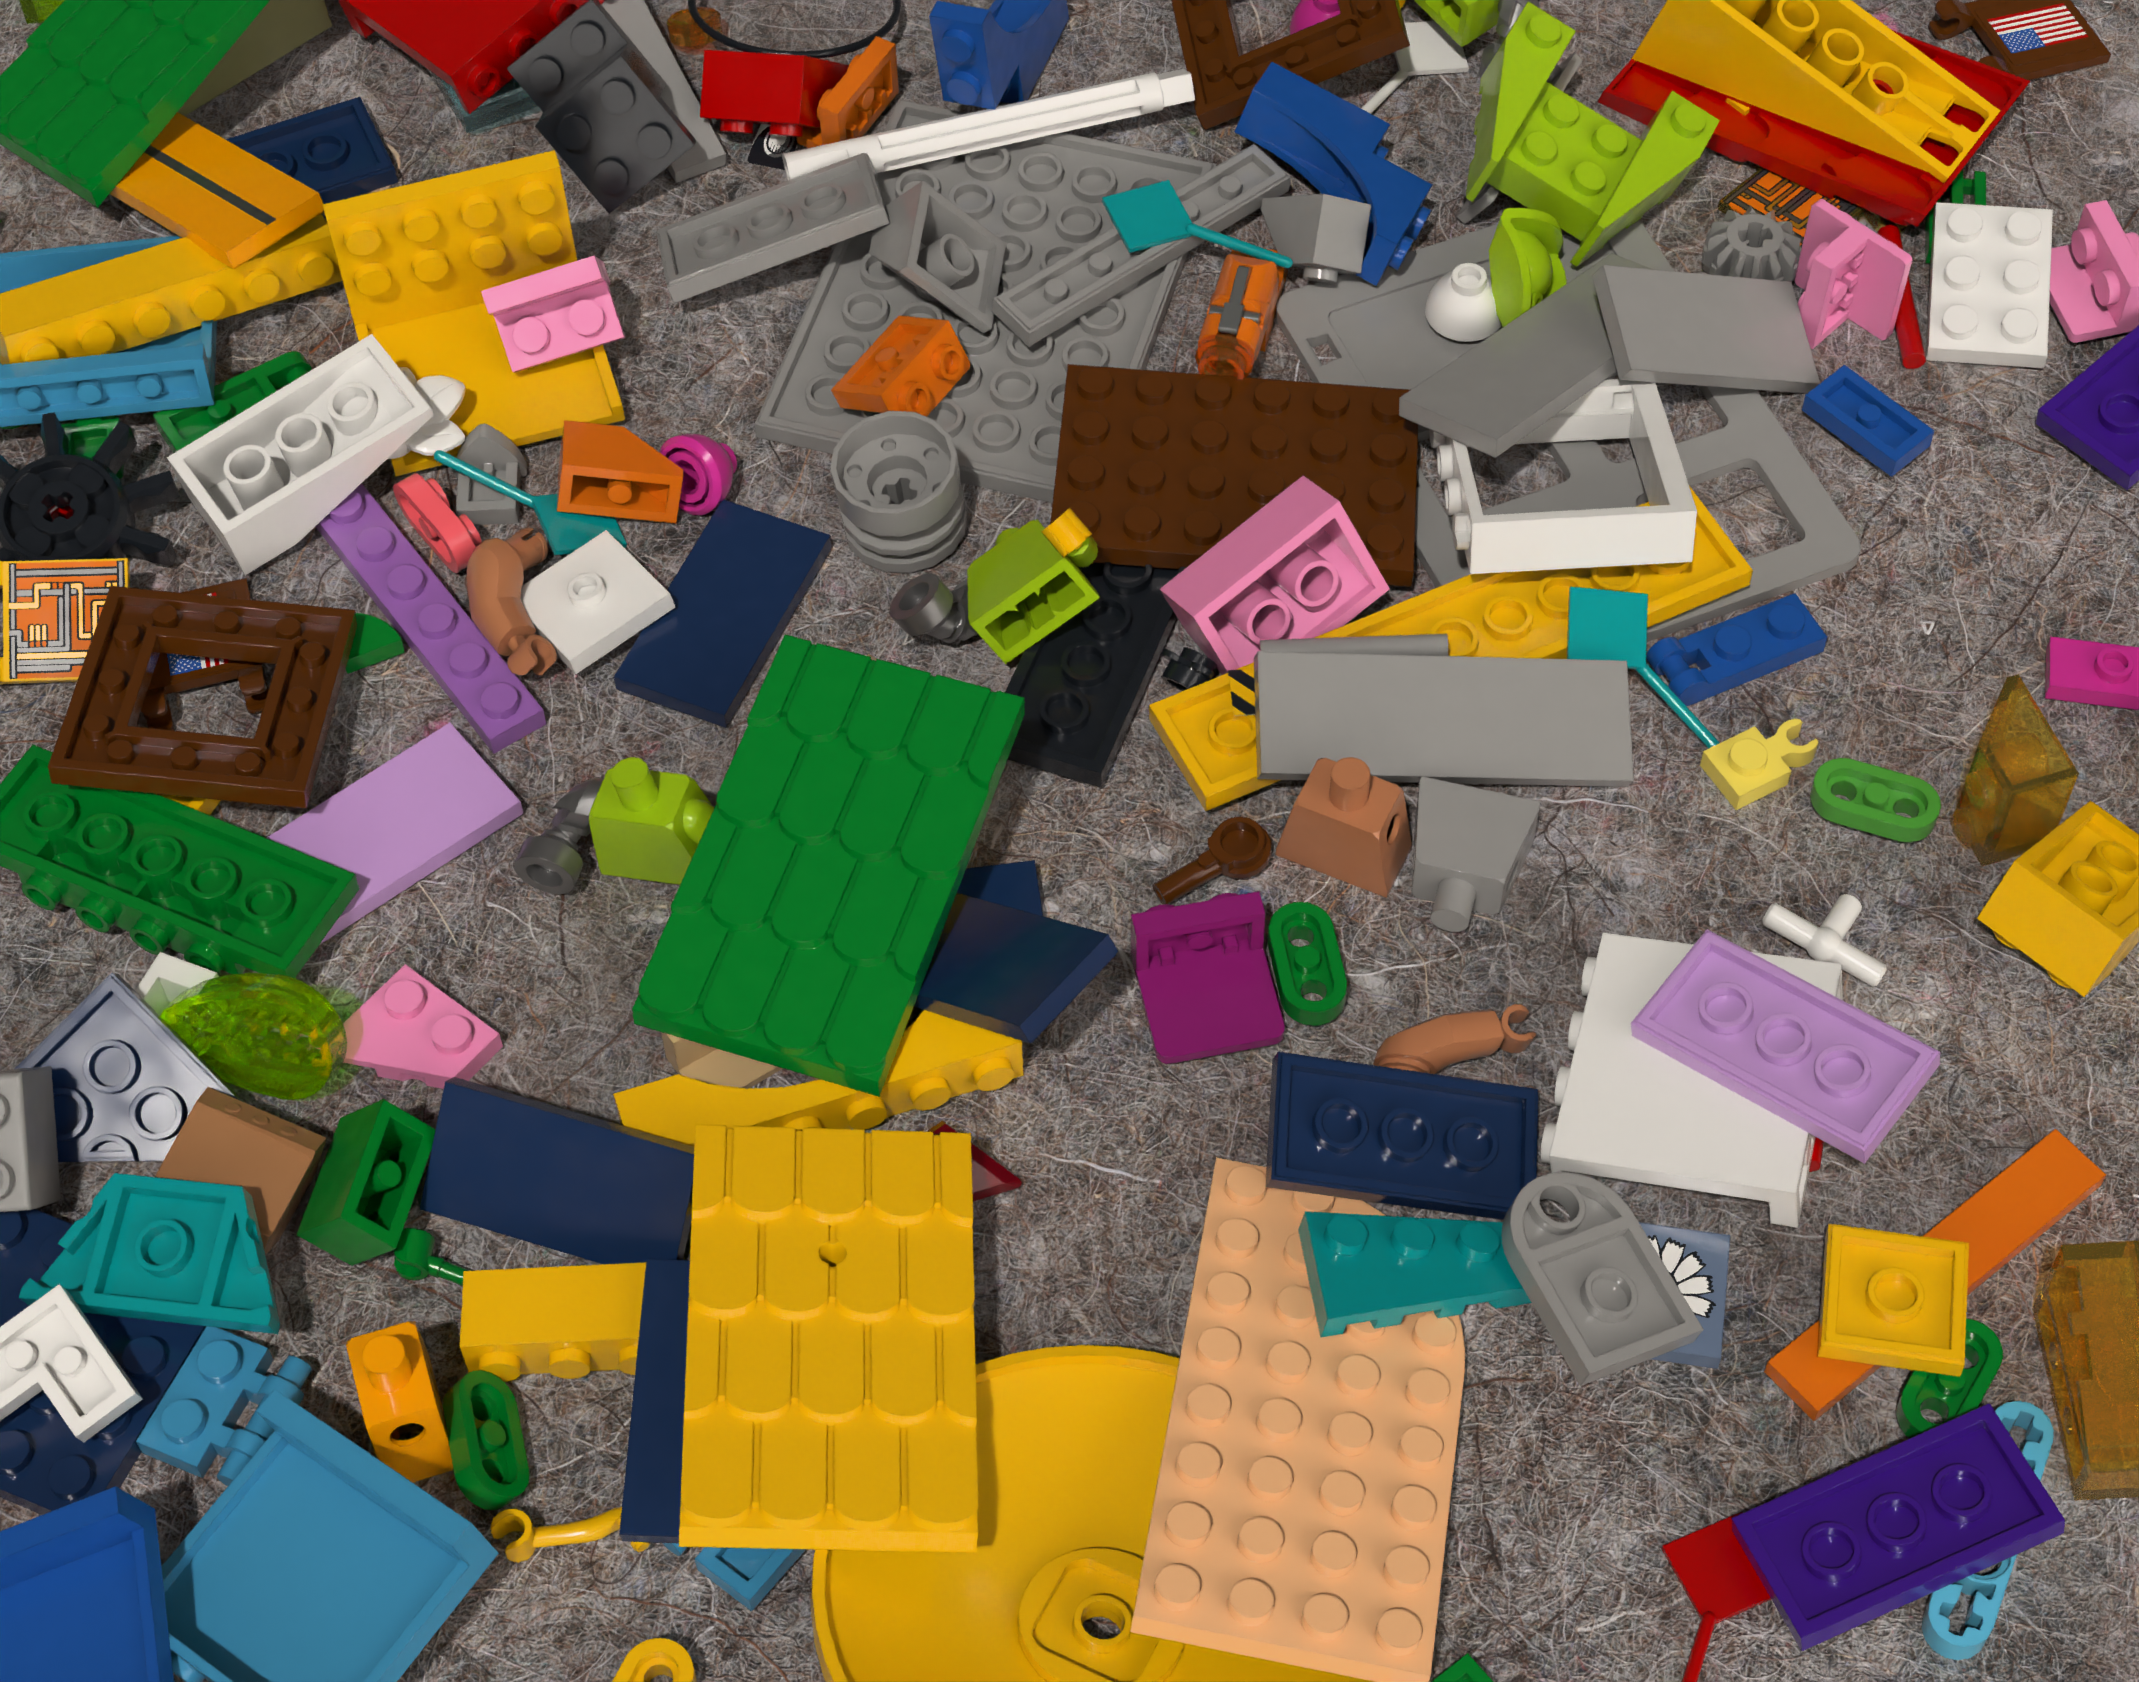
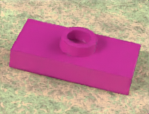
M2050 636L2046 648L2045 698L2139 710V647Z

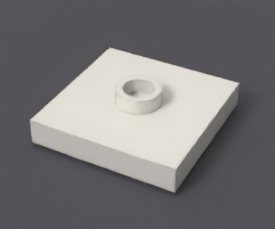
M607 530L522 585L520 598L536 628L535 633L546 638L553 645L557 656L575 674L675 608L671 594Z

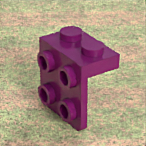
M1259 891L1241 895L1223 893L1212 897L1208 901L1180 906L1162 904L1151 907L1145 912L1131 914V960L1155 1055L1160 1062L1165 1064L1178 1063L1275 1045L1283 1040L1285 1025L1263 949L1265 910Z

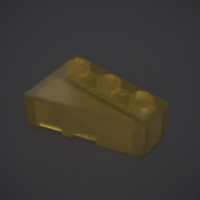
M2139 1240L2063 1244L2033 1304L2032 1311L2074 1500L2139 1497Z

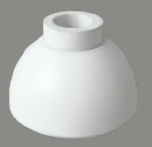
M1463 263L1458 265L1454 270L1438 279L1428 294L1425 305L1427 321L1436 332L1446 338L1463 342L1478 341L1491 336L1502 326L1496 312L1491 277L1477 264Z

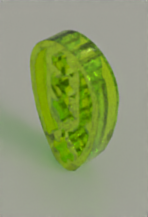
M242 973L205 980L180 993L160 1015L224 1081L255 1093L280 1099L297 1100L317 1093L341 1067L347 1052L346 1032L338 1013L331 1003L310 985L285 975ZM274 1028H277V1029H279L280 1033H279V1032H274V1031H272V1030H273ZM256 1035L264 1038L262 1040L257 1039ZM286 1040L292 1041L293 1043L291 1045L287 1044Z

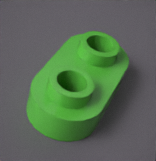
M1836 758L1821 765L1815 774L1810 792L1812 806L1826 820L1899 842H1916L1926 838L1933 831L1941 809L1938 793L1926 781L1849 758ZM1835 795L1845 796L1850 801L1838 798ZM1896 813H1905L1911 816L1912 818L1900 816Z

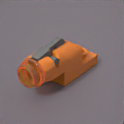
M1267 249V250H1270V251H1273V252L1278 253L1277 250ZM1232 250L1231 254L1226 256L1215 291L1211 296L1207 316L1198 340L1195 358L1199 374L1237 377V381H1243V378L1251 373L1259 352H1265L1276 315V304L1281 297L1289 268H1283L1276 265L1273 261L1258 259Z

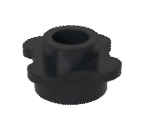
M1184 647L1180 656L1168 649H1163L1160 654L1169 660L1161 678L1180 691L1216 678L1213 671L1217 664L1207 656L1191 648Z

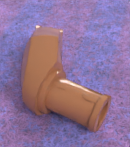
M523 528L505 541L498 538L485 539L474 549L467 565V591L471 619L498 654L509 656L507 660L508 668L517 675H526L531 669L536 675H543L557 659L556 650L546 638L535 635L536 628L520 600L524 580L523 571L543 562L548 554L547 542L540 532L525 540L532 535L533 528Z
M1521 1004L1509 1006L1503 1012L1500 1019L1495 1011L1491 1009L1443 1014L1412 1025L1388 1037L1377 1050L1373 1065L1437 1074L1450 1064L1489 1056L1499 1047L1509 1053L1525 1051L1532 1043L1536 1033L1517 1034L1510 1029L1508 1023L1522 1022L1529 1014L1528 1009Z

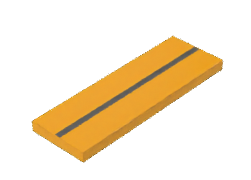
M178 112L110 193L181 238H189L209 255L232 269L241 266L324 211L323 201L319 192Z

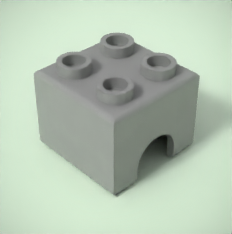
M51 1066L0 1071V1212L33 1210L60 1201L61 1192Z

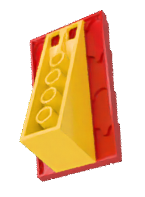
M1667 0L1632 59L1606 87L1597 102L1648 125L1671 91H1674L1720 120L1706 145L1707 148L1735 161H1750L1829 199L1836 195L1896 224L1918 227L2030 81L1893 31L1852 0ZM1729 98L1749 107V113L1744 116L1729 105L1726 99Z

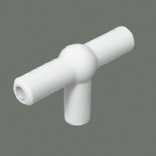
M1840 895L1820 927L1777 903L1771 904L1762 919L1763 926L1803 947L1814 960L1842 964V970L1872 987L1879 984L1887 970L1886 964L1843 941L1862 910L1860 901L1852 895Z

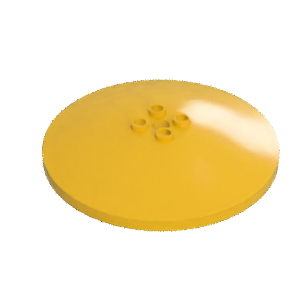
M1059 1346L1012 1353L976 1364L978 1540L976 1553L815 1550L811 1581V1618L814 1644L825 1682L1374 1681L1130 1632L1179 1358L1158 1352L1119 1346ZM1092 1617H1103L1113 1621L1121 1633L1111 1639H1098L1088 1634L1082 1624Z

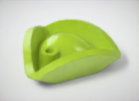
M1529 208L1504 209L1489 248L1491 287L1497 316L1502 327L1566 285L1565 270L1558 255L1563 245L1560 224L1553 216L1543 211Z

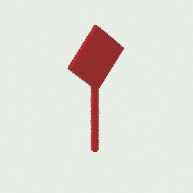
M1739 1512L1665 1544L1661 1548L1701 1619L1682 1682L1698 1681L1715 1624L1771 1600L1732 1531V1518L1743 1512Z

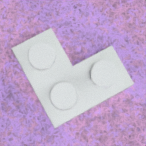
M59 1284L0 1327V1421L44 1390L75 1437L84 1443L143 1400V1398L70 1293Z

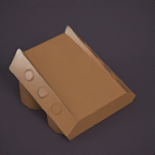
M207 1087L196 1101L155 1177L244 1187L253 1197L266 1255L280 1240L311 1183L327 1138Z

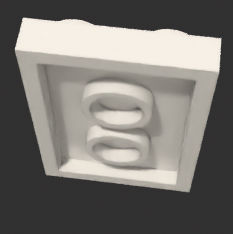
M1936 202L1932 229L1926 360L2031 368L2045 367L2048 356L2053 209Z

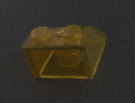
M2019 674L2007 677L1977 746L1957 808L1953 813L1954 829L1959 840L1965 846L1971 847L1982 867L2022 855L2058 827L2079 775Z

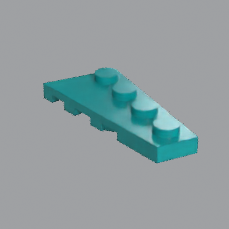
M1305 1211L1298 1232L1320 1338L1343 1334L1346 1325L1370 1321L1374 1329L1400 1325L1404 1315L1434 1311L1437 1318L1461 1315L1465 1306L1489 1302L1495 1309L1532 1303L1504 1253L1501 1236L1503 1222Z

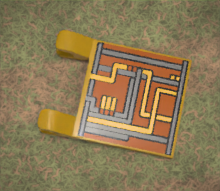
M128 558L0 561V589L3 588V657H0V685L77 682L110 586L130 588V565Z

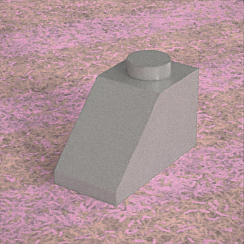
M1327 194L1262 198L1261 211L1277 252L1290 257L1293 261L1292 267L1304 269L1303 279L1322 283H1337L1338 274L1361 273L1371 204Z

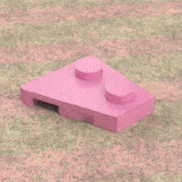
M405 964L316 1048L321 1063L328 1068L340 1070L342 1063L375 1068L378 1077L398 1081L417 1079L423 1081L427 1086L444 1089L445 1081L453 1077L469 1081L503 1047L497 1031Z

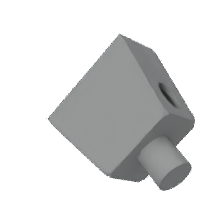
M1421 776L1415 815L1411 894L1418 899L1434 902L1430 919L1435 926L1445 931L1460 932L1467 929L1472 910L1491 915L1502 911L1532 848L1541 801Z

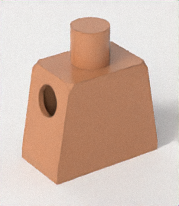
M1346 757L1337 762L1328 758H1320L1316 761L1293 805L1277 845L1275 855L1387 898L1412 847L1404 791L1397 784L1370 775L1368 765L1358 758Z

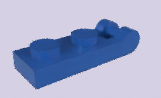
M1796 593L1681 639L1676 637L1664 638L1648 650L1646 660L1656 674L1666 676L1670 682L1668 687L1686 706H1690L1824 652L1827 636ZM1696 663L1700 670L1690 668L1689 665Z

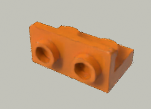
M876 36L862 54H857L851 60L846 74L833 89H828L819 101L817 118L820 121L821 128L803 127V137H797L798 144L811 148L864 136L899 93L895 43Z
M898 316L831 391L840 408L878 413L907 411L916 412L927 417L970 369V361L949 320Z

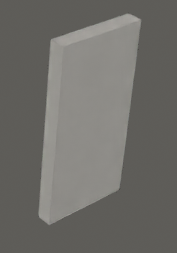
M861 153L662 227L656 231L667 288L673 302L677 303L890 224L869 156L867 153Z
M1603 265L1592 275L1619 380L1808 393L1820 384L1792 282Z

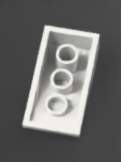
M373 334L173 453L167 459L190 501L242 572L247 575L303 539L431 419L434 414L428 403Z

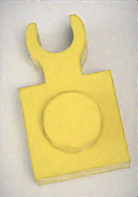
M1791 719L1784 722L1778 728L1777 733L1767 739L1754 726L1703 751L1700 766L1733 808L1738 810L1787 786L1791 775L1789 767H1802L1809 764L1815 757L1818 740L1814 739L1803 746L1790 742V740L1799 737L1802 726L1800 719Z

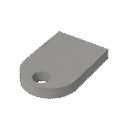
M1570 1172L1542 1175L1529 1182L1519 1192L1503 1220L1501 1236L1504 1253L1513 1272L1580 1386L1693 1343L1704 1329L1635 1215L1616 1192L1591 1177ZM1550 1199L1560 1203L1567 1210L1570 1222L1562 1223L1549 1218L1543 1212L1540 1200Z

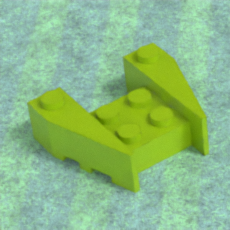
M1528 1L1480 80L1479 94H1482L1480 112L1475 119L1474 135H1477L1475 153L1469 165L1465 198L1473 202L1487 182L1525 207L1550 214L1559 222L1561 229L1581 241L1570 261L1573 265L1579 266L1603 248L1607 241L1624 228L1628 229L1640 220L1645 212L1656 204L1660 205L1674 193L1700 158L1720 120L1674 91H1671L1644 129L1640 138H1637L1547 82L1576 31Z

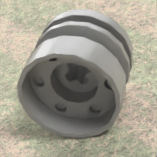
M887 411L866 417L844 433L833 449L830 472L849 548L865 564L884 572L912 573L930 568L952 554L965 535L968 513L964 501V491L960 483L961 474L957 452L951 435L936 420L916 412Z

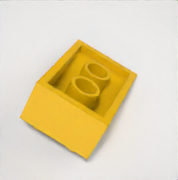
M2090 800L2013 862L1977 919L1992 929L1995 937L2001 943L2012 949L2022 951L2044 967L2050 978L2057 984L2068 989H2074L2085 997L2108 977L2139 943V834Z

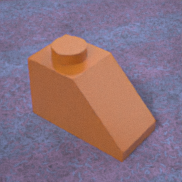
M564 420L558 470L557 512L666 523L677 522L683 482L682 468L623 426Z

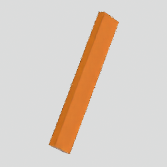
M2054 1129L1923 1236L1969 1243L1968 1296L2102 1185L2106 1174L2057 1129ZM1820 1320L1767 1362L1764 1371L1813 1421H1816L1881 1367L1880 1365L1818 1357Z

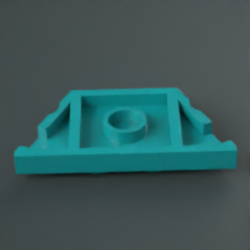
M114 1173L93 1199L92 1207L87 1215L75 1221L58 1242L64 1248L62 1253L38 1282L29 1278L21 1288L19 1299L30 1306L60 1284L70 1293L83 1313L278 1334L281 1325L253 1197L244 1187Z

